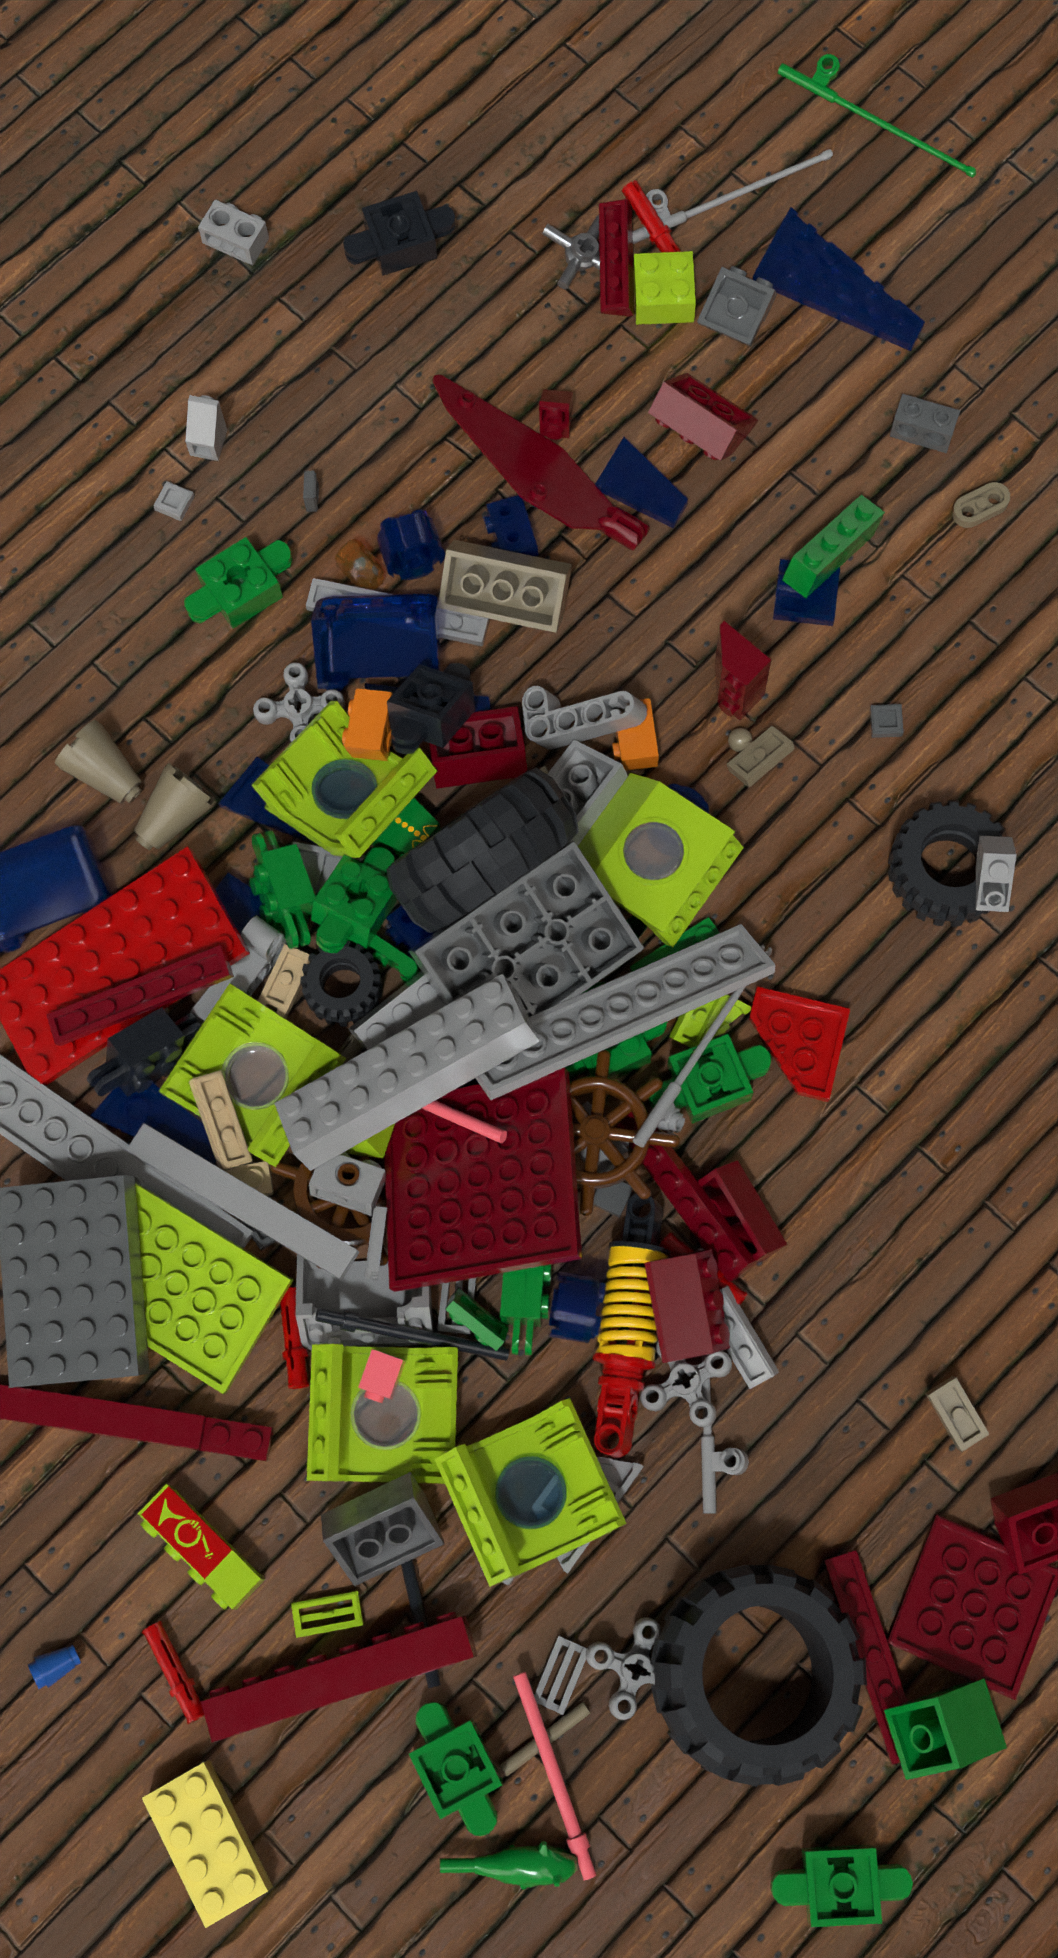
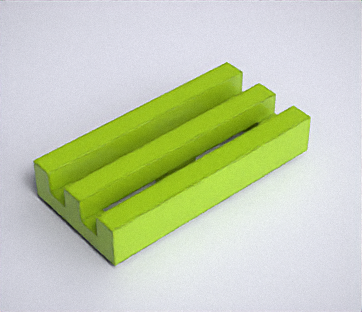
M359 1591L291 1603L296 1638L364 1626ZM346 1600H352L353 1603L351 1607L300 1616L299 1609ZM352 1613L355 1616V1620L302 1630L301 1623Z

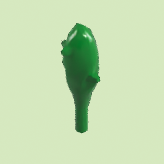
M544 1841L539 1846L515 1847L510 1845L509 1848L475 1858H440V1873H475L506 1884L520 1885L523 1890L527 1887L532 1888L538 1885L554 1884V1886L558 1887L560 1883L567 1881L577 1871V1857L568 1851L547 1845Z

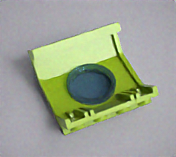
M330 701L252 784V787L265 801L266 805L264 808L332 855L343 857L345 854L349 857L360 858L434 776L437 770L420 748H417L412 754H407L403 759L389 751L388 761L352 758L342 743L343 731L345 728H348L350 717L338 701Z
M570 1398L562 1400L532 1418L468 1446L465 1444L457 1446L435 1458V1462L490 1587L527 1572L627 1524Z

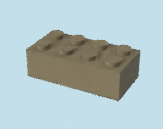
M453 540L446 549L438 608L557 633L563 621L572 564Z

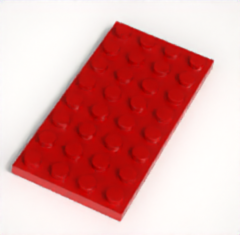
M187 846L1 968L0 1021L27 1073L39 1081L40 1084L46 1086L107 1047V1039L157 1009L161 1007L165 1009L178 1000L62 1046L56 1045L54 1042L47 1014L219 945L225 947L231 966L249 955L250 952L194 851Z

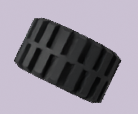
M347 941L338 953L324 952L318 947L319 953L315 955L312 952L308 957L310 963H304L302 968L304 976H301L300 983L306 1002L311 1011H314L316 1017L320 1020L324 1018L327 1024L334 1026V1023L338 1022L340 1027H347V1022L353 1021V1024L359 1021V1018L365 1016L372 1008L378 1006L379 997L382 998L383 981L377 962L374 961L369 951L365 952L364 948L359 944L353 947L351 941ZM350 970L360 976V984L357 990L350 996L334 998L324 991L326 980L337 971Z

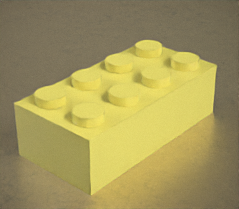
M210 1760L201 1763L142 1798L205 1928L273 1888Z

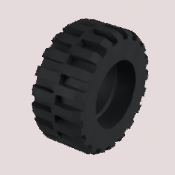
M949 800L946 806H942L941 802L938 801L931 803L928 810L925 808L918 809L914 812L912 819L907 818L903 823L889 854L888 864H890V868L888 870L889 881L894 882L892 890L896 898L902 896L904 899L902 906L907 911H910L912 908L918 912L916 918L925 921L926 917L934 919L933 925L943 926L945 921H950L951 926L955 927L961 926L964 920H967L969 923L977 921L981 914L990 912L978 911L975 908L976 880L962 887L942 885L928 875L921 861V855L925 847L938 841L959 843L966 847L977 859L979 837H1002L1005 830L1000 822L994 824L990 821L993 815L988 811L984 810L981 814L975 811L976 805L968 802L966 807L959 806L958 800Z

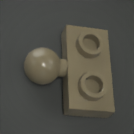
M773 726L768 728L754 741L747 729L736 728L729 734L728 744L732 750L740 753L727 763L729 772L750 788L795 748L793 742Z

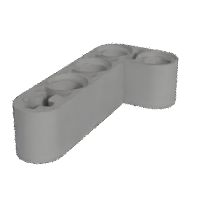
M540 686L528 688L522 698L526 735L531 741L548 750L570 745L573 740L581 742L636 727L647 716L646 705L626 691H619L561 708L560 701L555 695ZM603 712L601 719L597 721L598 716ZM575 720L574 725L570 728L571 723ZM547 728L545 735L542 736L544 730Z
M258 916L253 917L241 933V937L250 954L231 966L233 978L210 986L196 1003L190 1013L194 1014L197 1018V1023H201V1025L204 1023L229 983L251 996L275 965L284 944L287 945L284 935Z

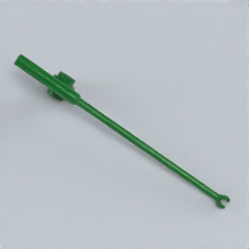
M826 54L818 60L817 71L813 78L784 63L780 65L777 74L831 103L835 102L962 170L969 177L973 178L976 175L974 167L961 163L840 97L838 92L830 89L828 85L831 80L837 77V73L841 69L839 60L835 55Z

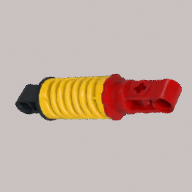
M634 1194L627 1202L622 1241L609 1242L608 1266L610 1269L606 1272V1277L609 1281L604 1286L607 1294L603 1296V1303L606 1306L601 1309L603 1319L599 1322V1327L604 1332L597 1336L599 1347L595 1350V1355H593L594 1361L603 1364L602 1376L598 1377V1385H601L602 1388L598 1399V1417L594 1443L601 1453L614 1458L624 1457L631 1450L634 1424L638 1413L639 1391H644L645 1385L642 1383L644 1370L654 1369L656 1365L654 1362L656 1349L647 1345V1343H656L658 1337L655 1333L648 1332L649 1330L656 1331L655 1320L650 1319L654 1318L644 1263L671 1255L670 1250L659 1246L663 1218L661 1204L651 1196L648 1199H641L637 1194ZM650 1203V1213L640 1218V1208ZM617 1432L619 1443L614 1449H609L607 1440L612 1433Z

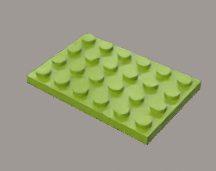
M135 1182L147 1345L220 1393L226 1394L294 1279Z

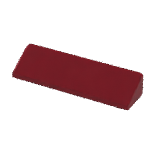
M627 199L599 203L601 314L634 316L632 208Z

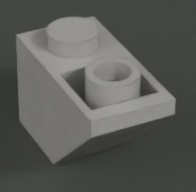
M190 395L188 399L185 439L189 454L194 457L219 461L227 433L220 403L210 396L202 395L197 397Z
M979 837L976 859L975 908L978 911H1009L1017 855L1012 837Z

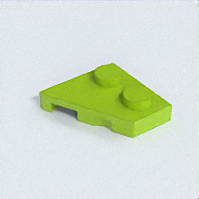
M722 996L680 1015L669 1037L690 1048L698 1046L731 996ZM737 1000L713 1038L723 1034L730 1028L729 1024L741 1014L746 1015L752 1007Z

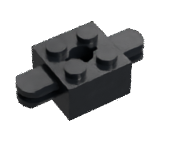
M417 191L363 207L362 215L365 231L345 237L343 242L345 257L353 265L376 258L382 276L437 259L435 239L455 232L454 211L447 205L424 211Z
M451 663L442 672L419 664L387 700L390 729L392 730V745L395 751L402 754H412L423 741L444 748L475 711L473 682H471L470 669L466 665Z
M162 1007L107 1039L106 1062L89 1073L87 1082L94 1087L97 1095L101 1097L117 1087H120L127 1097L136 1091L137 1093L144 1092L152 1085L153 1081L162 1076L168 1077L182 1056V1049L190 1044L202 1026L201 1023H197V1018L192 1013L173 1022Z

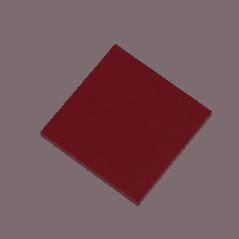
M935 1515L887 1642L896 1648L967 1680L976 1681L985 1678L988 1689L1016 1700L1058 1588V1568L1047 1564L1019 1575L1004 1544Z

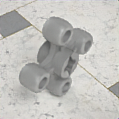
M293 662L284 669V680L290 688L284 700L277 702L269 698H260L253 706V713L256 720L263 725L272 724L280 717L289 719L293 723V729L290 732V741L292 742L312 721L314 714L320 713L330 701H338L343 709L345 708V701L343 695L333 689L325 691L319 697L310 696L305 691V686L308 682L307 670L302 664ZM301 701L300 713H297V705Z
M658 1341L656 1344L657 1354L661 1358V1352ZM724 1351L708 1354L705 1361L698 1365H691L685 1359L667 1362L671 1370L668 1380L659 1385H647L644 1391L641 1392L640 1399L642 1405L646 1409L655 1412L662 1410L666 1406L667 1401L673 1397L686 1399L690 1407L689 1416L691 1421L699 1427H708L714 1423L717 1413L713 1404L703 1397L702 1386L709 1378H721L729 1374L732 1369L731 1358ZM717 1359H723L724 1361L720 1369H715L713 1366ZM683 1374H687L689 1377L694 1376L690 1380L691 1386L689 1388L679 1385L683 1381ZM655 1392L658 1393L659 1399L655 1403H650V1395ZM706 1408L708 1410L707 1417L699 1419V1410Z
M644 1617L636 1621L633 1626L634 1644L626 1653H616L608 1644L600 1641L593 1642L586 1650V1660L591 1667L597 1670L613 1669L620 1677V1687L611 1696L608 1705L611 1714L620 1720H627L634 1716L637 1710L635 1696L638 1688L647 1683L655 1685V1667L653 1664H650L649 1654L652 1645H654L655 1638H660L661 1628L657 1621L652 1618ZM649 1625L652 1630L649 1637L644 1638L642 1630L645 1626ZM598 1650H603L604 1658L602 1661L597 1662L595 1660V1653ZM637 1662L645 1672H635L632 1677V1672L625 1667V1664L629 1665L630 1663L635 1664ZM621 1700H626L628 1703L624 1711L618 1710V1704Z

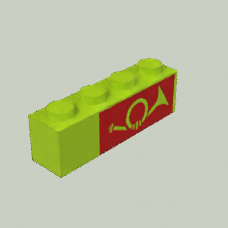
M165 1484L137 1513L144 1520L140 1524L143 1529L153 1538L159 1535L167 1543L164 1550L177 1562L182 1558L191 1567L187 1573L201 1586L206 1582L214 1591L211 1597L224 1610L228 1606L231 1609L237 1610L265 1580L172 1485Z

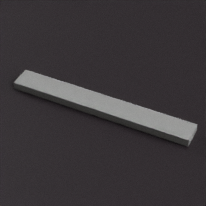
M144 1123L126 1149L131 1155L341 1281L359 1254L357 1249Z

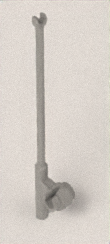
M831 149L826 150L818 156L685 212L679 211L670 215L667 208L668 199L663 191L654 189L649 191L646 196L664 225L672 228L686 222L692 216L818 162L829 160L833 153ZM661 199L660 205H655L652 200ZM645 227L633 231V244L650 237Z
M769 947L765 953L770 956L772 949ZM745 987L733 992L675 1081L668 1085L633 1138V1142L636 1145L644 1147L656 1128L670 1134L681 1131L685 1123V1118L682 1117L684 1114L679 1112L680 1109L675 1108L673 1102L680 1093L681 1085Z
M698 1248L697 1251H703V1250H705V1249H704V1248ZM702 1355V1362L705 1361L707 1355ZM709 1378L702 1386L703 1397L711 1403ZM703 1408L704 1419L708 1415V1410L706 1408ZM712 1425L703 1427V1436L701 1437L703 1514L716 1513L715 1472L740 1475L746 1471L749 1464L747 1454L741 1449L727 1448L723 1452H715ZM735 1456L736 1464L732 1466V1459Z

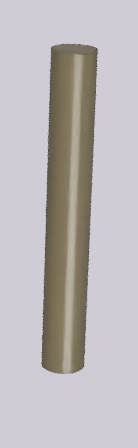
M583 1702L546 1729L551 1743L591 1714ZM535 1739L500 1764L506 1776H509L539 1753Z

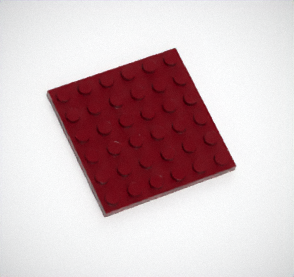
M565 1067L493 1100L489 1099L480 1084L455 1089L436 1100L507 1131V1138L503 1143L494 1141L422 1108L395 1123L385 1152L389 1289L397 1292L582 1259L569 1071Z

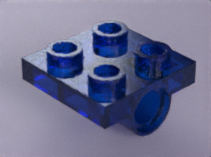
M780 559L773 619L833 626L840 567L805 598L782 581L791 560Z

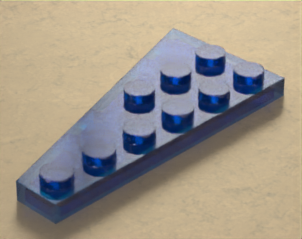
M790 207L758 265L752 280L756 281L757 278L765 279L773 284L772 289H775L776 293L909 351H912L924 328L925 321L900 300L893 299L884 291L885 287L877 280L875 282L864 274L865 270L834 243L823 239L813 225L810 223L807 225L798 217V213Z

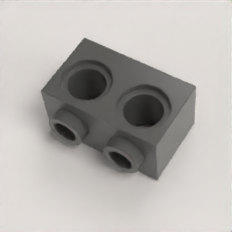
M902 394L890 437L947 453L960 410Z

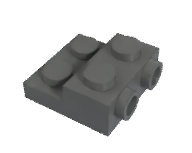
M731 266L730 270L721 267L697 323L751 347L762 322H765L777 293L775 289H772L773 284L765 279L757 278L754 281L747 278V273L737 267Z

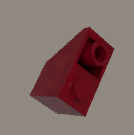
M543 389L539 401L540 435L553 440L569 438L573 411V392Z

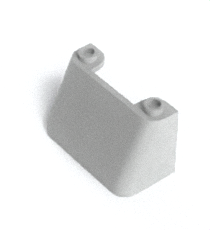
M297 1254L296 1320L301 1343L308 1350H312V1344H343V1346L356 1347L421 1345L422 1343L355 1330L354 1333L340 1330V1326L315 1321V1316L318 1308L340 1313L347 1310L357 1312L359 1317L433 1332L431 1286L394 1292L389 1289L388 1263L385 1266L379 1267L377 1280H370L364 1277L366 1261H354L341 1281Z

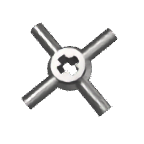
M599 215L596 216L587 233H581L572 238L550 224L546 225L542 234L565 248L568 265L557 283L560 288L568 289L578 271H584L591 267L600 270L599 245L596 240L599 236Z

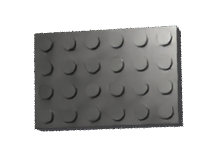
M572 841L516 882L458 920L437 930L408 951L445 1006L503 974L518 993L528 1017H531L580 995L641 952L644 947L576 843Z
M119 1175L0 1188V1260L9 1388L150 1374L135 1176Z

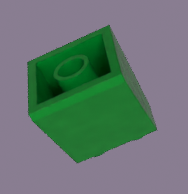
M985 1678L959 1684L884 1710L906 1780L960 1769L1007 1748Z

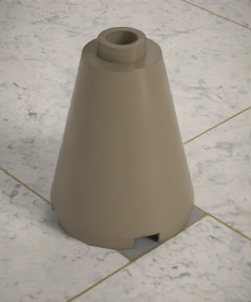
M96 720L91 721L75 735L77 738L71 745L66 744L57 756L55 764L60 770L122 804L125 801L131 803L141 793L142 790L139 786L142 781L104 726Z
M168 763L164 767L134 829L138 834L135 840L148 850H151L152 847L159 850L214 807L217 800L210 793L208 795L204 793L202 787L176 766L173 767L171 763Z

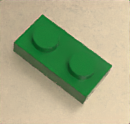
M460 1288L450 1296L445 1310L449 1313L451 1319L455 1323L464 1325L471 1330L481 1344L490 1346L497 1351L505 1342L509 1328Z

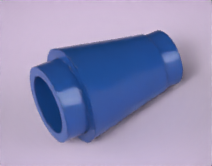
M72 1644L69 1647L34 1657L35 1661L27 1665L38 1689H41L46 1685L48 1688L74 1669L75 1666L79 1665L81 1661Z

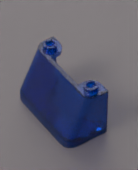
M435 595L332 596L321 598L316 602L311 625L317 689L340 691L350 682V678L409 677L419 664L440 671L438 598Z
M70 826L0 852V952L15 951L24 942L25 933L81 912L85 914L112 896L94 843L83 826Z

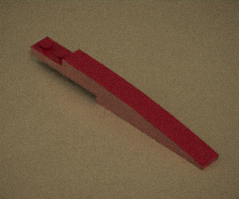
M0 1385V1420L268 1462L274 1429L272 1427L20 1387L9 1388V1386Z

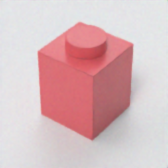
M372 1349L358 1388L365 1390L364 1397L379 1403H383L384 1398L392 1400L406 1362Z

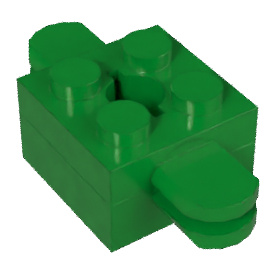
M244 537L195 568L202 587L188 595L184 600L189 618L196 623H203L221 612L232 629L283 598L279 582L275 577L293 564L289 546L285 542L276 540L257 552L249 540Z
M272 830L265 831L264 836L261 833L253 834L252 847L257 858V864L254 866L252 877H250V887L254 896L258 895L261 902L259 908L261 919L276 930L283 931L289 949L298 948L299 943L301 946H307L311 941L307 922L312 913L313 900L316 896L298 846L293 844L279 848Z
M374 847L368 852L362 863L344 854L313 900L311 921L320 925L317 929L316 943L324 952L338 953L342 950L348 939L367 949L397 902V898L390 890L386 870L394 862V856L390 851L385 848Z
M667 1022L605 1049L610 1053L608 1078L616 1080L651 1063L652 1053L646 1042L664 1034ZM598 1053L566 1066L565 1068L569 1071V1079L584 1072L587 1077L595 1076Z
M729 1034L711 1040L681 1085V1091L673 1102L675 1108L685 1107L693 1124L751 1101L754 1092L749 1081L766 1075L771 1064L770 1053L761 1045H754L736 1052ZM697 1046L668 1058L667 1066L672 1078L662 1081V1088L649 1098L652 1109L668 1085L675 1081Z
M551 1264L503 1273L500 1318L503 1324L513 1325L512 1354L514 1355L519 1354L521 1326H527L525 1355L532 1356L534 1327H541L542 1319H548L549 1295L544 1294V1286L551 1285Z
M438 1702L427 1703L416 1714V1725L426 1744L409 1753L413 1765L440 1819L458 1810L467 1830L474 1836L487 1835L494 1829L498 1820L497 1811L488 1793L502 1786L504 1782L473 1719L455 1727L444 1705Z
M869 1844L802 1848L803 1869L780 1870L773 1875L770 1884L771 1893L779 1904L783 1906L806 1905L808 1924L811 1927L882 1924L881 1901H898L907 1898L912 1891L913 1881L907 1869L899 1864L877 1865L876 1848Z

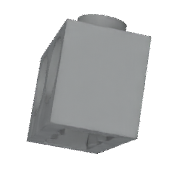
M214 200L198 226L203 244L252 266L269 240L266 222L261 217L255 214L249 215L240 211L233 204H224L217 200Z

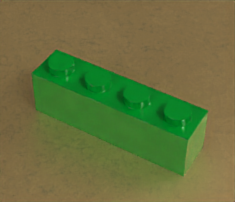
M861 494L792 557L782 581L807 598L874 536L885 512Z

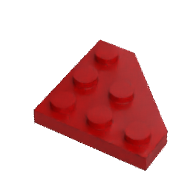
M757 986L749 1017L750 1022L796 1094L829 1102L850 1009Z

